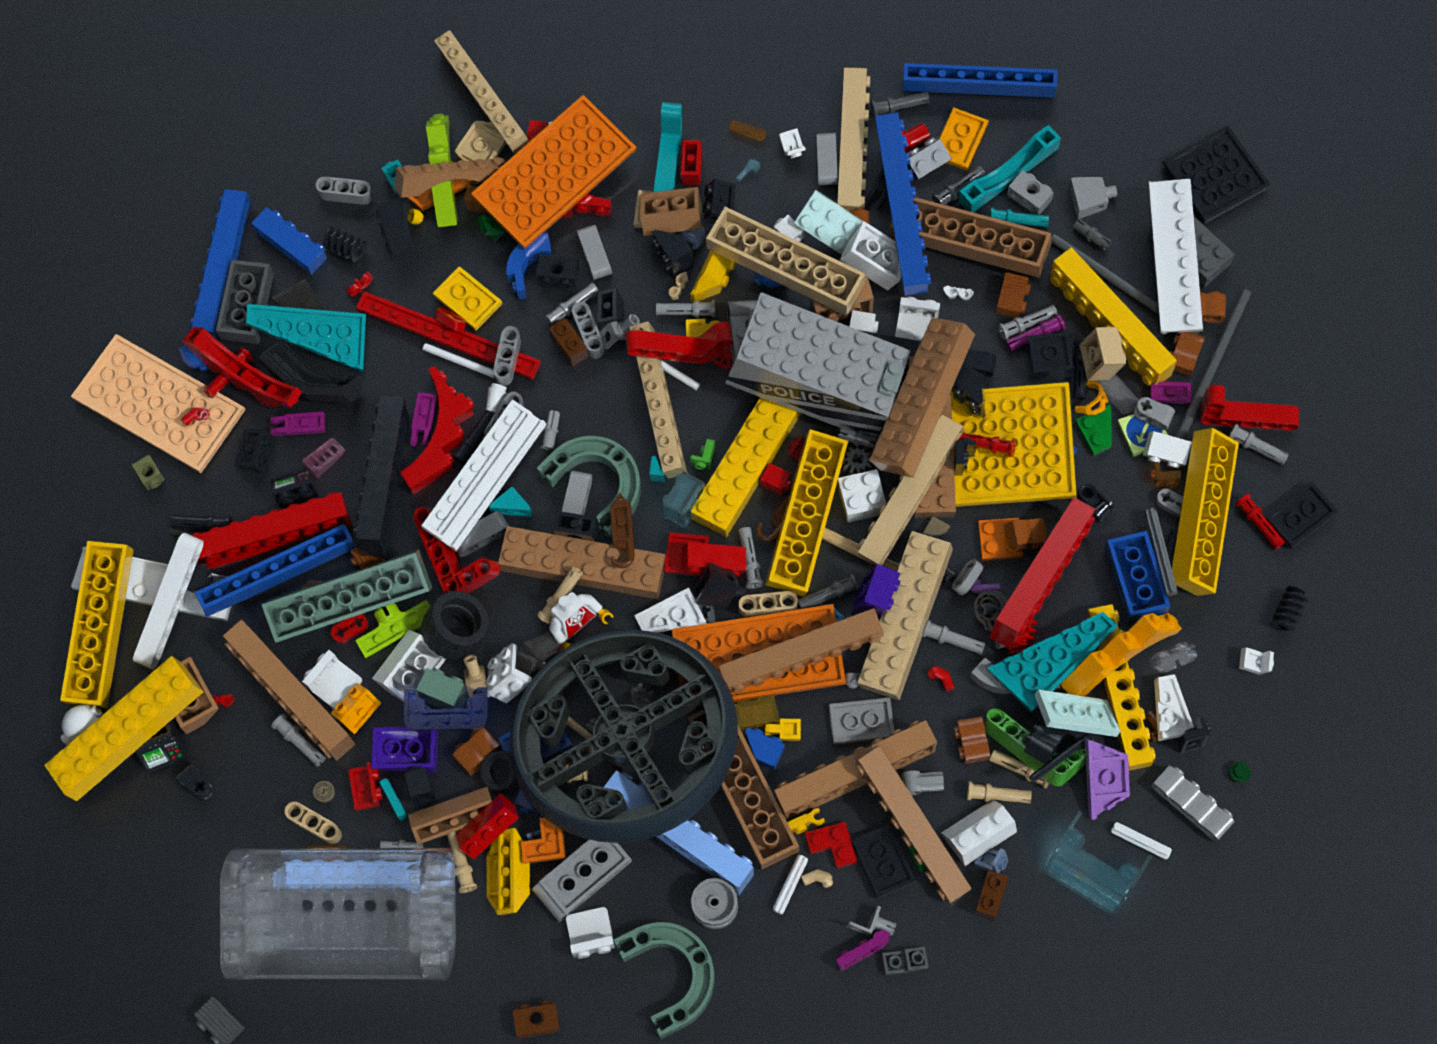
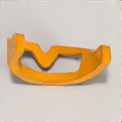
M1087 381V387L1096 388L1099 393L1092 402L1085 406H1075L1074 410L1076 413L1097 415L1105 410V403H1108V398L1100 383L1097 381ZM1100 401V406L1095 410H1091V407Z

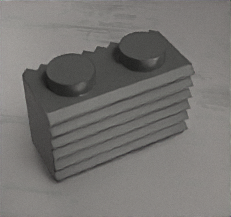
M211 997L194 1014L198 1019L195 1023L204 1032L208 1029L213 1034L210 1038L216 1044H230L245 1029L214 997Z

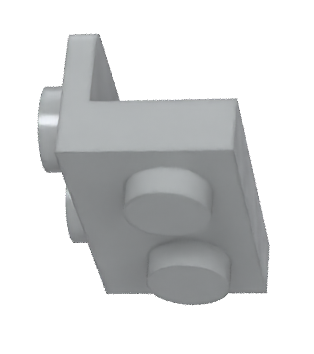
M932 137L924 142L925 146L920 149L916 147L909 151L910 166L918 179L952 159L940 138L935 139Z

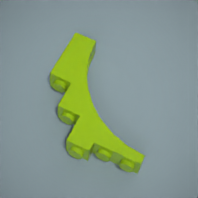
M435 114L426 123L430 164L451 163L449 115ZM453 180L433 186L432 194L437 226L457 225L458 218Z

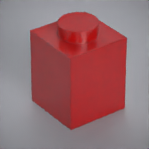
M769 463L760 479V486L782 496L785 491H789L792 485L791 473Z

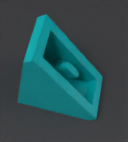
M513 487L490 504L491 513L500 511L503 515L532 517L530 506Z

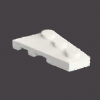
M689 588L634 615L642 631L656 633L707 624Z
M1174 674L1158 677L1154 680L1158 741L1182 737L1184 731L1194 728L1176 676Z

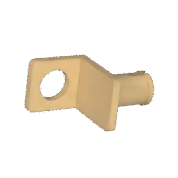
M475 655L466 656L464 658L466 665L464 675L471 703L491 699V696L487 694L484 666H478ZM477 688L485 691L480 697L473 694V691Z

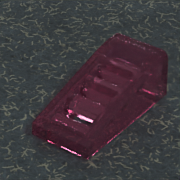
M332 437L309 454L302 462L306 468L310 469L311 473L319 478L346 450ZM332 445L338 450L336 453L330 449ZM327 450L332 456L328 457L324 452ZM320 456L325 459L324 462L319 459ZM316 461L319 466L316 467L313 463Z

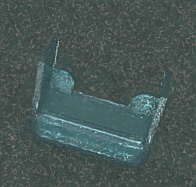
M1079 811L1048 860L1045 870L1050 877L1107 913L1115 914L1123 906L1153 856L1148 855L1141 868L1130 863L1123 864L1118 871L1082 849L1085 837L1079 830L1074 828L1082 815V812Z

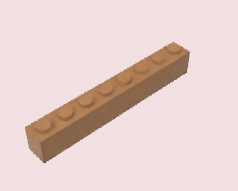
M875 608L722 664L719 668L730 692L737 694L744 691L745 687L763 684L764 680L770 678L778 679L788 671L797 672L807 664L815 665L822 662L826 657L834 658L840 656L842 651L859 649L862 646L861 644L867 642H878L885 635Z
M876 745L855 760L858 764L855 766L862 776L866 775L870 781L867 783L873 794L877 792L881 798L878 801L885 812L889 811L892 815L890 821L896 829H901L904 834L902 836L904 843L907 847L912 846L915 854H913L915 860L919 865L923 864L927 871L924 873L931 883L935 882L939 888L936 892L942 901L946 899L947 902L952 903L970 891L972 888L881 747Z

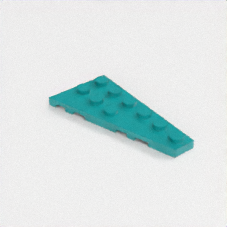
M247 304V326L363 372L366 314Z
M1101 612L1070 629L1068 628L1012 657L1004 659L1000 663L987 667L986 670L1032 713L1039 706L1035 698L1036 692L1038 690L1053 692L1117 629L1118 625L1104 612Z

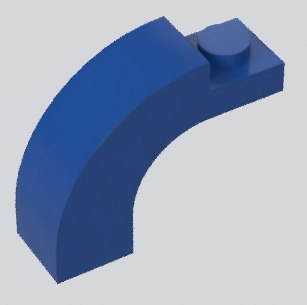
M543 233L526 249L518 244L509 256L506 270L509 283L512 282L513 292H517L519 299L527 298L524 275L527 268L539 260V254L552 255L548 233Z

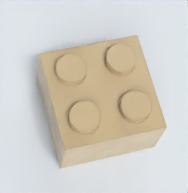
M1118 327L1095 328L1079 344L1088 381L1110 380L1126 364V355L1123 352L1122 338Z

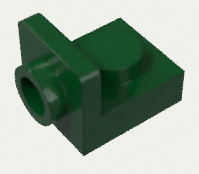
M480 215L476 219L483 235H489L492 242L497 241L505 232V229L491 215Z

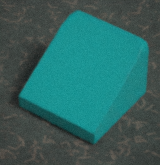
M652 456L649 471L650 480L665 482V476L656 456Z

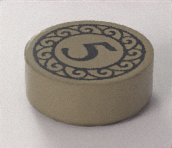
M321 781L315 785L313 794L319 802L327 803L334 798L335 789L331 783Z

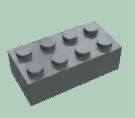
M1194 217L1199 284L1205 288L1232 263L1235 254ZM1151 226L1148 237L1153 241V231Z
M231 260L216 332L221 340L259 345L262 331L246 325L247 304H268L274 276L270 264Z

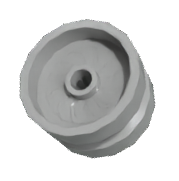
M718 878L706 879L699 883L693 891L691 897L693 914L702 926L713 930L722 929L730 925L736 918L738 912L737 894L734 888L725 880ZM712 901H717L718 905L712 906Z

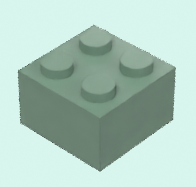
M427 668L416 689L421 700L459 716L469 696L463 680L452 676V678L444 676L445 673L439 669L434 668L430 670Z

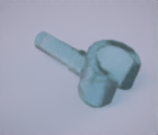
M750 159L746 168L736 179L738 181L741 180L750 170L756 173L760 169V163Z

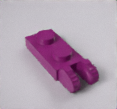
M418 392L411 427V446L417 445L418 432L424 433L423 447L426 448L429 444L438 402L437 394Z
M324 412L285 414V416L270 418L272 425L285 424V427L271 429L270 434L273 436L326 433Z
M882 929L880 932L874 933L873 939L859 942L856 945L857 948L850 952L849 950L841 952L836 959L839 971L842 972L884 948L885 945L887 946L890 940L889 932Z

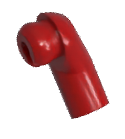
M194 407L180 420L187 427L194 420H207L210 412L206 408Z
M932 666L927 671L930 679L938 678L942 681L946 692L955 688L950 673L939 666Z

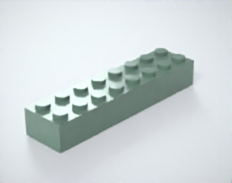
M419 550L267 600L261 605L276 643L428 592L432 589V585Z

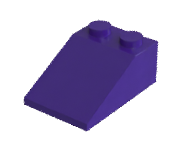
M879 564L872 568L861 581L850 615L854 616L875 608L877 615H882L887 610L890 611L894 603L892 598L893 592H897L901 580H898L900 573Z
M436 727L373 728L372 769L409 772L411 768L421 767L426 768L428 773H437L439 732Z

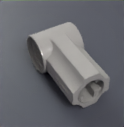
M906 771L901 773L902 782L911 795L930 791H944L942 772L920 773L919 771Z

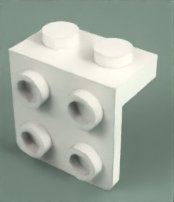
M901 297L895 337L921 341L931 317L938 318L940 303H936L934 300L923 301L917 300L914 297Z
M513 643L507 648L505 647L495 658H491L487 666V694L506 704L523 691L532 679L527 674L515 669L517 646Z
M328 650L326 654L320 655L315 667L305 673L304 680L302 681L306 688L334 709L356 683H362V678L340 662L336 655Z
M605 907L567 915L566 922L573 957L582 959L589 957L592 953L604 954L615 948L609 915Z

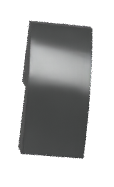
M925 947L880 954L884 976L929 968Z

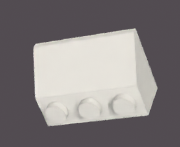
M863 221L846 244L840 261L865 273V277H868L888 291L901 278L896 241Z
M408 630L372 679L390 694L411 707L419 696L416 689L426 669H439L446 659L431 651L428 645L425 644L422 635Z
M991 800L941 832V835L964 866H966L1015 834L1017 829L1015 820L1004 806L995 800Z

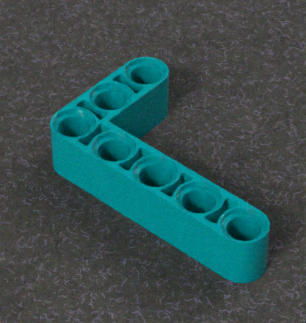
M662 102L661 139L653 192L675 190L682 137L681 103Z

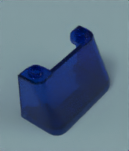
M477 687L475 696L467 698V708L430 709L428 702L416 695L415 689H404V724L410 731L481 730L487 725L492 712V697L488 687Z

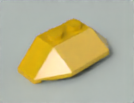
M710 250L690 293L691 302L695 300L701 301L719 294L722 288L727 286L729 282L728 274L730 270L733 271L735 269L736 262Z
M515 828L506 829L493 841L486 856L487 899L497 915L516 913L530 895V863H523L521 842L523 840Z

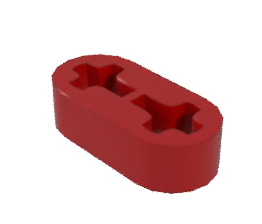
M437 308L434 317L440 323L456 331H464L467 322L461 316L444 308Z
M363 614L345 619L333 626L331 636L339 644L346 643L365 632L368 628V621ZM357 619H359V621H362L361 627H358L357 625L354 626L356 624L355 621ZM340 629L342 632L345 631L343 633L344 637L342 638L340 636H337V631Z

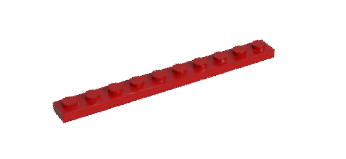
M365 291L356 306L357 311L490 364H495L499 346L497 343L467 331L453 330L434 318ZM519 352L514 373L533 380L541 365V361ZM505 354L503 358H509L512 354Z

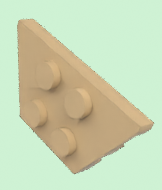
M474 121L455 149V153L460 161L494 159L502 151L506 142L491 122Z

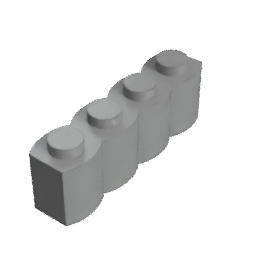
M1169 765L1151 787L1175 809L1184 814L1190 822L1200 828L1210 839L1217 842L1234 823L1233 815L1225 808L1220 809L1212 796L1201 793L1197 783L1192 780L1190 782L1183 777L1184 773L1178 767L1174 766L1173 768Z

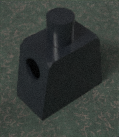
M709 562L693 593L696 604L728 607L733 598L741 599L745 596V588L739 587L735 573Z

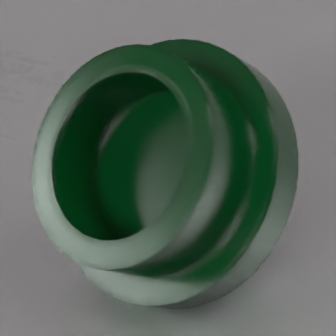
M1236 762L1231 766L1229 773L1235 782L1243 783L1250 778L1251 769L1244 762Z

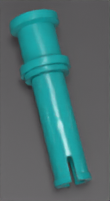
M993 207L990 210V217L1018 225L1048 228L1049 215L1014 213L1011 209L1003 211L995 210Z

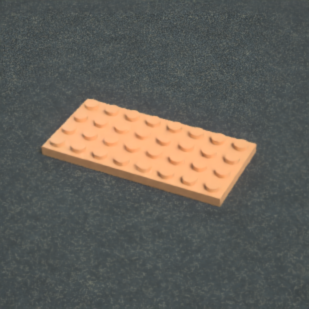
M117 334L71 395L73 400L199 473L203 472L245 411L242 405L219 392L213 399L209 398L203 391L207 385ZM194 407L209 410L210 416L207 420H194L187 427L180 420Z

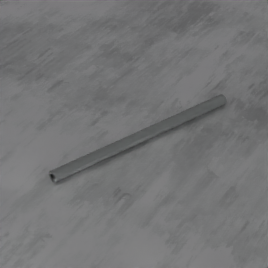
M1054 234L1051 237L1052 244L1064 252L1072 247L1095 273L1159 315L1158 302L1058 235ZM1200 331L1191 332V333H1194V334H1197V335H1198Z
M1247 289L1242 290L1175 435L1176 438L1185 440L1201 405L1206 388L1213 379L1252 294Z

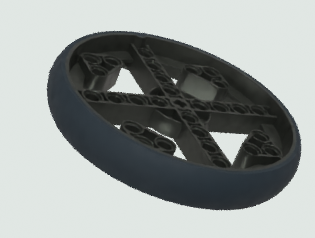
M623 630L596 635L570 646L552 658L535 675L525 689L518 703L511 728L510 750L514 773L520 788L529 802L543 817L558 828L570 834L599 842L622 843L645 840L661 835L683 824L697 814L716 794L727 776L736 751L738 736L736 707L728 685L716 667L704 655L688 644L671 636L642 630ZM620 662L624 677L627 680L656 686L665 685L669 681L668 668L682 676L688 683L640 709L634 705H617L595 668L609 663ZM578 679L600 715L593 728V737L543 764L541 740L548 747L557 746L561 741L570 715L566 700L559 694L571 682ZM704 705L707 728L701 722L691 723L687 728L679 753V760L683 771L691 775L675 791L671 792L648 755L653 745L654 732ZM637 748L634 752H630V750ZM707 749H712L710 752H704ZM591 753L589 756L583 757L585 754ZM693 759L692 762L686 763V761ZM607 760L618 765L630 764L653 803L641 808L627 810L626 801L620 791L584 784L578 788L576 792L579 800L578 803L565 795L557 787ZM647 764L645 767L639 768L641 765ZM554 774L552 777L547 778L548 775ZM657 780L655 783L649 784L651 781ZM667 796L664 800H659L661 797ZM620 801L617 805H612L614 802ZM596 812H601L599 815L593 816Z

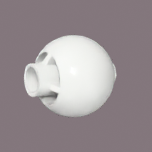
M89 705L72 707L63 717L62 730L64 733L60 737L66 745L70 744L101 717V710L96 706L91 707Z

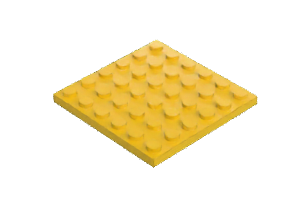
M1069 382L984 389L986 410L984 419L979 415L974 416L964 403L959 404L953 398L954 395L951 392L952 420L963 426V433L990 438L999 436L1000 439L1009 441L1012 439L1016 440V449L1013 457L1002 453L992 454L990 450L976 448L975 456L968 457L967 469H963V475L954 476L956 507L1077 498ZM955 447L953 448V457H955Z

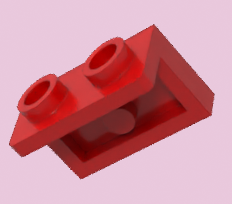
M369 762L367 766L349 769L355 810L360 811L381 806L380 800L383 799L381 787H377L376 781L379 779V772L376 769H372V763Z

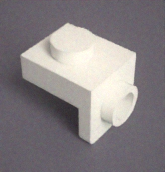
M797 128L778 134L785 156L790 155L792 159L801 156V151L806 150L805 146L802 145Z
M1247 647L1242 648L1239 669L1258 675L1271 672L1274 665V652L1267 651L1262 653Z

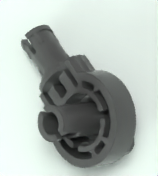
M999 591L982 592L975 600L974 612L977 619L984 624L985 631H992L997 617L1008 602L1006 597ZM994 640L996 649L1005 647Z

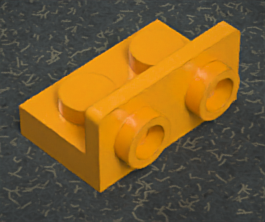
M356 683L342 701L335 706L331 715L339 720L350 732L355 734L379 707L381 702L368 689Z

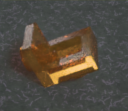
M1159 461L1154 462L1153 467L1150 469L1151 481L1154 480L1155 487L1165 486V488H1173L1179 485L1181 481V470L1160 472Z

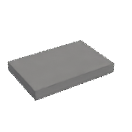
M890 697L829 704L833 746L872 742L879 738L884 740L894 732Z

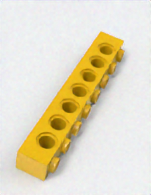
M1113 604L1088 609L1087 619L1104 612L1117 625V622L1120 621L1118 611L1114 610ZM1117 627L1095 651L1103 650L1117 634L1123 633V630H1119V627ZM1128 661L1121 665L1122 670H1114L1103 679L1109 704L1121 731L1118 734L1121 752L1128 755L1130 771L1150 767L1155 759V751L1153 747L1149 746L1150 732L1143 723L1145 713L1143 708L1139 707V690L1134 688V671L1132 668H1129ZM1123 683L1127 689L1124 691L1119 690L1116 684ZM1124 702L1129 703L1132 709L1125 710L1121 704ZM1133 722L1136 724L1137 729L1130 730L1127 727V723ZM1133 742H1138V743H1140L1141 746H1142V749H1141V750H1136V749H1134V748L1132 747V743H1133Z

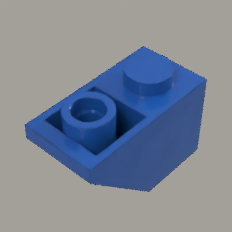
M746 728V738L757 764L775 771L785 750L783 741L774 736L769 738L763 735L764 732L757 728Z

